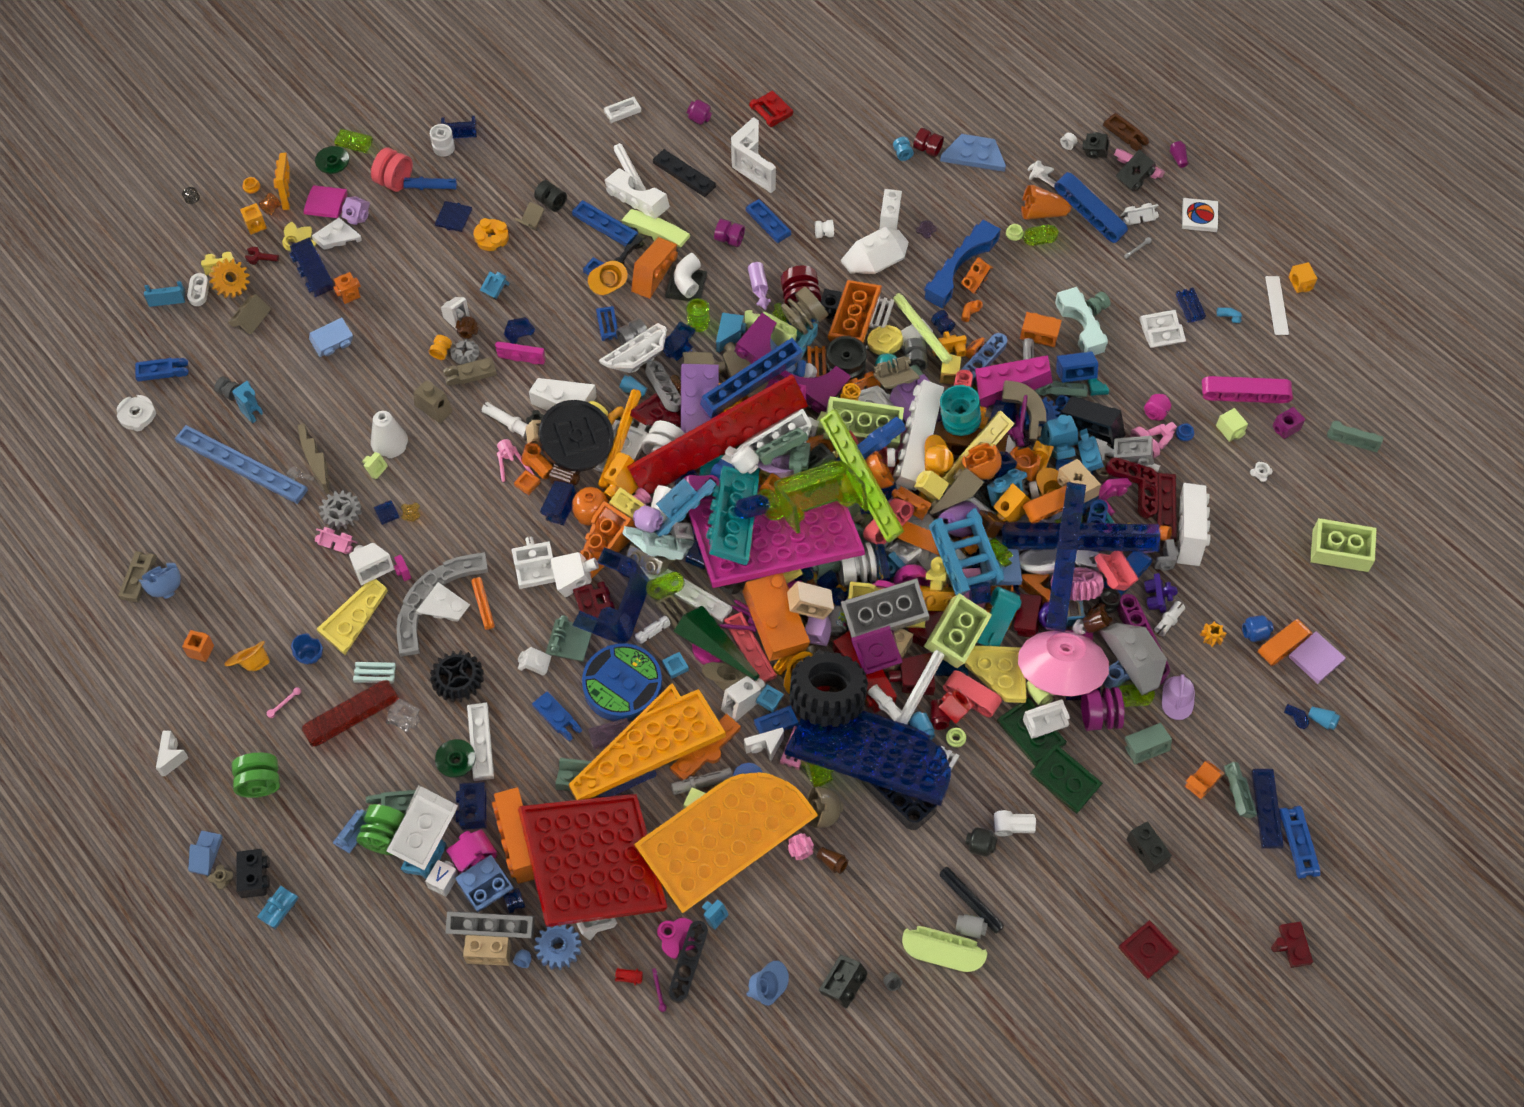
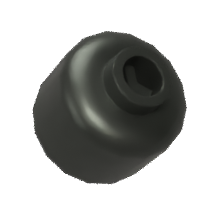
M976 827L972 833L968 832L965 844L969 845L970 853L987 857L990 853H994L997 837L994 836L992 830Z

